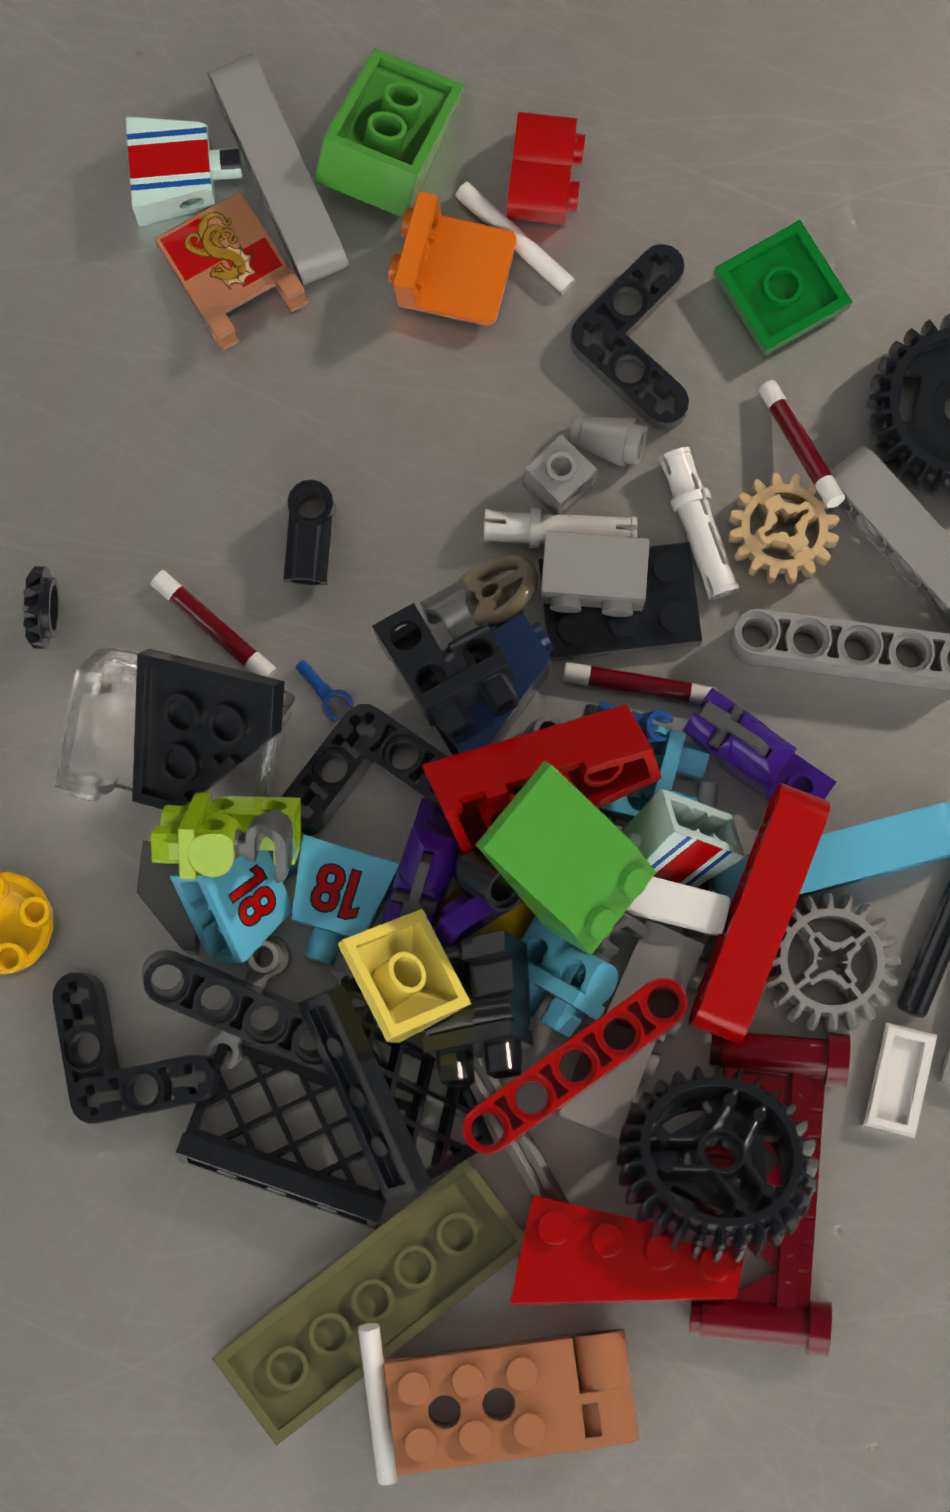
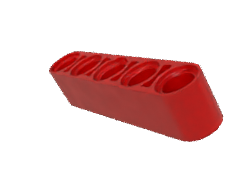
M781 782L775 788L731 901L723 934H719L694 999L688 1020L689 1026L736 1044H740L744 1039L825 828L831 808L830 801Z
M657 978L647 983L474 1107L466 1115L463 1123V1136L466 1143L479 1153L493 1155L503 1151L674 1028L683 1019L688 1006L687 995L683 987L669 978ZM658 990H665L674 995L678 1003L677 1012L669 1018L661 1019L655 1017L647 1006L648 997ZM615 1021L625 1022L634 1031V1042L629 1048L624 1050L610 1048L604 1040L603 1033L605 1028ZM572 1052L584 1054L591 1063L590 1074L579 1082L567 1080L560 1071L562 1059ZM535 1083L545 1089L547 1102L541 1111L528 1114L518 1107L516 1096L524 1085ZM484 1115L498 1117L503 1125L501 1138L492 1145L479 1144L473 1135L475 1122Z

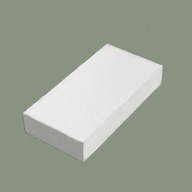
M883 1023L861 1126L915 1138L937 1035L890 1023Z

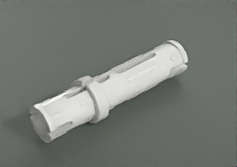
M690 447L669 451L664 456H660L659 461L671 488L673 499L670 501L673 512H678L683 522L691 550L704 582L708 600H715L733 594L740 588L732 572L724 544L711 513L708 501L712 497L709 489L703 488L694 465Z
M530 508V513L490 511V509H485L483 542L528 543V548L539 549L540 544H545L546 531L637 538V530H635V527H637V517L541 513V508Z

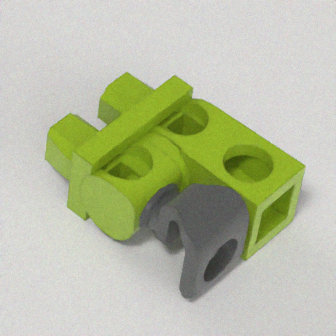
M195 792L189 806L165 805L161 813V826H154L151 832L152 863L179 864L180 879H196L198 873L208 877H218L227 873L235 859L239 856H245L247 861H256L259 850L273 851V864H275L276 872L274 879L276 883L282 882L286 879L290 866L295 865L301 849V798L223 796L212 801L210 792Z

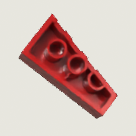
M628 704L421 765L463 855L477 847L478 841L544 761L556 768L597 809L662 779L653 749Z
M533 1195L530 1201L508 1306L731 1300L737 1297L744 1255L742 1260L737 1263L730 1250H724L719 1262L714 1263L711 1249L702 1248L698 1257L692 1259L691 1245L682 1242L676 1250H671L672 1235L666 1231L657 1238H653L652 1232L656 1224L654 1222L643 1221L637 1223L636 1218Z

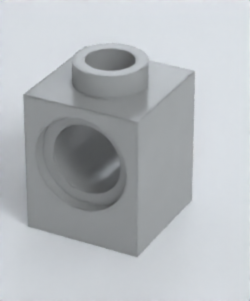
M560 434L525 468L523 485L552 514H566L594 487L597 468Z

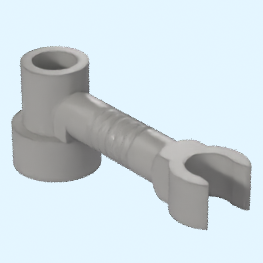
M270 935L247 959L250 968L245 981L264 988L270 977L283 973L291 960L288 944L280 937ZM263 947H268L273 953V961L269 966H264L259 960V952ZM221 1030L219 1036L207 1045L205 1056L212 1058L217 1046L220 1043H225L233 1051L232 1059L228 1065V1070L232 1069L241 1061L242 1048L240 1044L243 1039Z

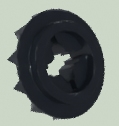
M34 566L26 578V589L23 591V626L26 628L25 637L33 648L47 649L50 640L56 637L58 630L59 588L57 579L51 576L49 567Z

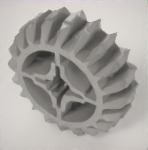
M825 891L820 896V908H817L814 899L807 894L800 898L803 914L794 907L789 925L786 928L771 968L774 969L775 976L768 977L764 989H770L776 985L780 987L782 993L771 1000L774 1008L783 1005L787 1000L793 1004L786 1015V1019L789 1022H794L798 1019L802 1011L808 1013L805 1020V1029L808 1031L815 1030L820 1017H824L826 1033H836L838 1017L840 1016L847 1030L856 1029L858 1027V1020L855 1011L857 1010L865 1020H873L876 1017V1013L869 1001L871 1000L881 1006H885L890 1002L889 996L879 989V986L895 987L898 985L899 979L897 977L884 973L885 967L891 968L901 964L899 956H885L884 954L885 948H889L897 943L896 937L894 935L887 936L880 940L876 931L884 928L887 921L884 917H880L869 924L865 918L871 912L872 906L868 903L862 904L856 913L851 912L852 895H843L839 901L838 908H834L832 893ZM833 921L848 927L854 933L842 942H833L824 937L820 931L816 933L809 923ZM797 934L803 942L801 946L807 955V964L805 969L795 979H792L788 967V951L793 937ZM865 946L869 959V972L866 983L862 990H860L855 984L857 978L851 970V961L856 952ZM845 947L848 948L844 954L838 957L840 963L834 965L840 968L838 974L833 970H829L824 973L820 972L812 978L809 977L813 971L819 968L817 962L822 960V958L818 957L820 950L823 954L829 955L833 952L837 953ZM824 982L832 986L837 993L842 992L849 1002L842 1005L821 1004L808 998L803 992L815 983Z

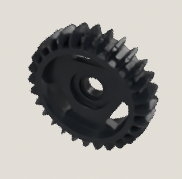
M950 314L943 318L940 330L928 319L921 328V335L911 328L904 336V344L895 341L891 345L888 353L890 357H882L877 366V370L881 374L874 375L869 385L877 393H872L869 396L866 405L868 408L878 410L870 415L867 426L883 428L875 435L873 445L888 443L890 446L882 458L883 462L886 463L898 458L901 464L896 472V477L900 478L909 470L915 474L912 484L913 489H917L925 480L931 482V497H936L943 486L949 487L950 491V419L945 413V404L950 401ZM904 376L919 378L914 422L903 421L899 407Z
M718 1065L715 1067L712 1077L705 1078L700 1067L696 1066L693 1069L690 1081H688L677 1070L671 1079L670 1085L664 1080L659 1079L654 1085L652 1094L643 1092L637 1107H632L625 1122L626 1125L622 1128L618 1141L621 1147L616 1157V1165L621 1167L618 1185L629 1187L625 1196L626 1205L641 1204L636 1218L637 1223L651 1218L656 1222L652 1232L653 1238H657L665 1231L672 1235L670 1245L672 1251L676 1250L682 1242L691 1245L692 1259H696L702 1248L711 1249L713 1262L717 1263L723 1251L730 1250L734 1260L738 1263L742 1260L746 1247H748L758 1258L763 1254L767 1243L777 1248L781 1244L785 1233L791 1235L796 1230L800 1218L806 1215L811 1204L810 1198L817 1187V1180L814 1176L818 1170L819 1160L811 1157L815 1150L816 1141L803 1138L808 1129V1121L792 1122L796 1111V1104L781 1107L777 1103L781 1094L780 1089L775 1090L769 1096L761 1091L763 1081L761 1077L757 1078L752 1085L743 1083L742 1071L739 1069L732 1079L723 1078L721 1067ZM704 1110L708 1112L703 1117L671 1134L662 1126L670 1119L684 1113ZM763 1142L771 1144L779 1159L783 1186H773L767 1183ZM716 1145L725 1147L732 1153L734 1164L727 1168L715 1167L707 1160L705 1150ZM672 1191L720 1217L698 1212L683 1204L670 1192Z

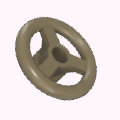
M517 555L494 557L476 565L457 580L463 579L469 595L476 597L478 600L477 608L472 616L475 625L480 626L487 623L489 628L494 630L524 612V607L532 598L538 583L537 570L530 560ZM515 570L500 580L480 581L500 571Z

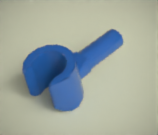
M305 660L300 661L296 665L295 669L316 691L315 693L322 700V712L329 720H339L328 708L330 698L341 697L350 708L353 707V700L346 691L340 689L333 690Z
M600 700L596 712L617 706ZM658 710L640 714L632 711L649 743L667 740L663 736L656 735L652 730L651 724L653 719L661 723L673 722V718L668 712Z

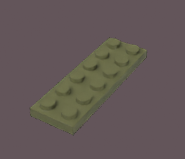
M466 1159L212 1359L277 1446L364 1377L358 1333L359 1326L367 1323L379 1324L385 1361L519 1255L524 1232L469 1160Z

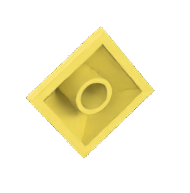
M423 909L345 938L337 943L387 1042L400 1043L471 1004Z

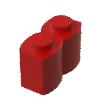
M518 112L507 200V218L565 225L567 211L577 212L580 182L570 180L572 164L582 165L586 134L576 133L577 118Z

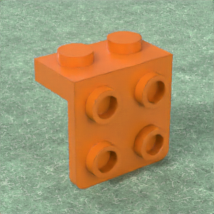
M418 191L414 208L407 207L403 215L401 237L406 239L401 255H393L388 272V283L393 284L398 307L483 326L493 325L498 317L517 244L516 235L510 230L441 215L438 195Z

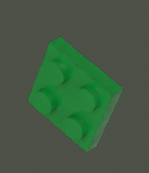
M801 220L794 222L716 266L713 272L715 279L764 356L848 310L852 304L849 295Z

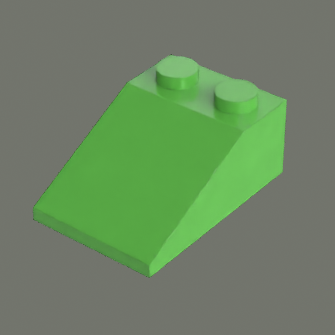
M374 48L323 138L314 182L403 217L406 208H412L418 191H421L463 93L465 84Z
M545 761L476 844L548 931L589 955L611 933L614 925L637 896L644 891L648 882L656 874V871L636 845L556 768Z

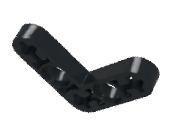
M665 244L654 245L647 249L576 320L572 326L570 339L571 349L575 356L649 425L660 430L674 429L682 423L688 410V394L677 380L629 336L677 289L682 281L685 266L683 256L677 249ZM666 261L670 263L669 275L671 277L669 278L664 274L659 275L651 283L650 291H648L644 283L652 275V262L660 266ZM625 292L633 293L641 301L642 307L633 315H622L617 312L613 305V300L617 295ZM598 329L602 331L601 343L611 353L615 345L621 347L612 354L607 365L602 363L606 352L598 344L592 343L588 347L583 345L584 330L591 334L595 333ZM623 360H634L640 364L644 374L635 383H624L616 376L615 367ZM651 378L657 380L652 391L659 398L666 400L672 396L676 399L673 408L676 413L673 414L668 410L663 411L661 414L656 412L655 409L658 401L648 390L644 398L641 399L637 396L647 388Z
M359 704L344 714L282 797L301 798V805L307 806L309 804L313 814L309 819L301 816V837H304V835H315L326 826L373 764L427 803L442 810L427 776L424 775L425 772L421 765L430 763L432 759L436 761L448 756L379 708L370 704ZM361 722L365 725L372 723L376 732L371 737L365 734L360 736L356 728ZM346 741L351 748L354 746L360 755L355 759L346 748L341 746L343 742ZM404 745L417 747L418 758L411 767L398 769L393 766L392 756L399 747ZM334 758H342L347 761V772L341 780L337 782L323 780L322 770L328 761ZM313 782H315L324 793L329 794L325 800L318 794V792L316 794L310 788V785Z
M69 973L62 976L56 982L52 1001L70 1106L74 1115L79 1120L93 1124L107 1123L202 1103L212 1099L218 1093L222 1084V1073L219 1065L212 1058L205 1055H186L119 1070L108 1001L103 983L96 976L89 973ZM78 987L88 989L89 998L81 1001V1007L79 1004H71L70 994L77 992ZM83 1017H94L95 1024H79L73 1027V1019L83 1020ZM88 1032L94 1034L100 1044L98 1056L90 1063L82 1061L77 1054L78 1040L83 1034ZM192 1065H194L196 1071H204L206 1075V1081L198 1084V1093L195 1086L173 1088L170 1079L189 1076L193 1072ZM144 1074L152 1076L158 1085L156 1098L147 1105L140 1103L134 1094L135 1082ZM95 1089L100 1093L119 1090L121 1100L102 1103L99 1105V1110L97 1107H89L87 1103V1097L93 1096Z

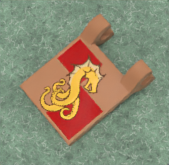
M241 191L154 238L222 352L239 343L234 333L235 328L226 313L270 288H277L282 300L291 313L308 304L303 294L305 292L303 285L286 264Z

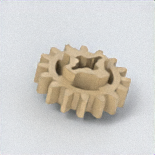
M773 473L769 487H766L759 479L753 481L751 486L753 497L741 492L736 503L742 510H732L728 522L739 526V528L731 530L728 535V542L741 543V547L734 556L735 560L741 561L749 558L752 564L748 574L751 576L758 573L760 569L766 570L768 584H772L778 574H784L787 584L793 585L797 579L798 571H801L804 576L810 579L816 572L813 561L825 566L831 558V555L825 548H835L838 543L839 536L828 532V530L838 525L840 521L839 516L826 515L828 507L823 499L818 500L815 497L816 487L813 483L807 489L800 487L799 474H794L789 484L782 483L779 473ZM782 499H789L800 505L784 502ZM757 509L762 527L757 529L755 534L751 535V516ZM777 522L782 527L796 524L790 536L785 531L771 534ZM815 523L816 540L814 546L810 549L805 532ZM766 553L783 556L785 560L773 558Z

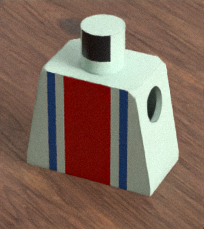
M141 117L125 118L132 208L139 226H146L204 211L216 204L214 180L243 178L240 148L212 150L207 124L195 121Z
M664 789L658 791L622 830L656 871L653 877L695 888L745 857L731 814Z

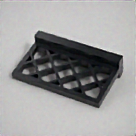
M352 977L297 1004L385 1200L422 1190L432 1184V1179L478 1153L468 1144L464 1145L450 1138L455 1115L465 1120L466 1115L477 1106V1103L469 1086L460 1088L447 1087L445 1097L428 1090L433 1067L437 1069V1059L425 1054L422 1048L408 1042L407 1039L400 1043L387 1042L381 1029L377 1027V1021L369 1006L365 1020L358 1018L347 993L352 990L360 994L362 992L355 978ZM374 1039L391 1046L387 1069L379 1066L373 1053L372 1044ZM404 1053L421 1061L416 1083L399 1076ZM396 1088L413 1095L408 1118L401 1115L394 1100ZM425 1102L443 1109L438 1132L421 1125ZM483 1116L479 1117L473 1126L475 1140L482 1145H492L494 1140ZM418 1136L435 1144L431 1165L426 1168L416 1149Z
M225 1043L218 1045L213 1060L219 1065L220 1071H222L228 1053L233 1055L231 1047ZM240 1044L242 1058L249 1060L257 1078L228 1090L222 1077L220 1088L223 1094L195 1105L186 1132H183L176 1149L178 1161L376 1230L384 1211L386 1200L380 1188L376 1191L356 1184L348 1165L366 1156L363 1150L344 1158L332 1132L350 1124V1120L346 1116L328 1125L316 1100L336 1090L330 1076L316 1069ZM258 1064L274 1070L262 1074ZM285 1073L298 1077L306 1095L278 1108L267 1082ZM308 1081L323 1087L312 1092ZM261 1085L273 1111L244 1124L233 1098ZM394 1097L400 1113L405 1114L404 1117L408 1118L412 1102ZM227 1101L239 1127L220 1136L200 1130L206 1111ZM310 1102L322 1128L294 1141L282 1115ZM276 1118L288 1145L271 1153L257 1150L248 1131ZM243 1135L248 1146L231 1141V1139ZM326 1135L338 1162L320 1171L306 1167L298 1148ZM292 1152L297 1163L280 1157ZM342 1169L347 1180L330 1174Z

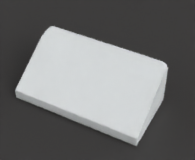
M652 877L644 891L637 896L625 913L719 936V934H723L730 906V898L726 895Z

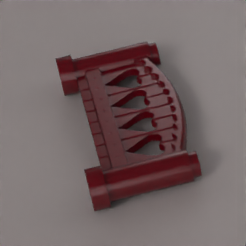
M747 1032L740 1044L711 1035L709 1064L720 1065L723 1078L732 1079L736 1071L741 1069L743 1083H754L757 1078L761 1077L763 1080L762 1088L769 1094L780 1089L781 1094L778 1101L783 1105L796 1104V1111L792 1122L808 1121V1129L803 1138L816 1141L815 1150L811 1157L819 1160L820 1164L825 1086H847L850 1065V1035L828 1033L827 1039ZM763 1142L765 1147L776 1154L769 1142ZM716 1145L705 1150L707 1160L715 1167L727 1168L734 1164L732 1153L725 1147ZM819 1164L814 1176L817 1180V1187L810 1198L811 1204L806 1215L800 1218L796 1230L791 1235L785 1233L781 1244L777 1248L767 1243L763 1254L760 1255L777 1270L742 1289H738L735 1299L691 1301L689 1332L699 1333V1337L804 1347L806 1355L828 1357L832 1331V1303L810 1300ZM781 1165L766 1172L768 1184L783 1186ZM693 1203L694 1210L707 1215L720 1217L706 1210L705 1208Z

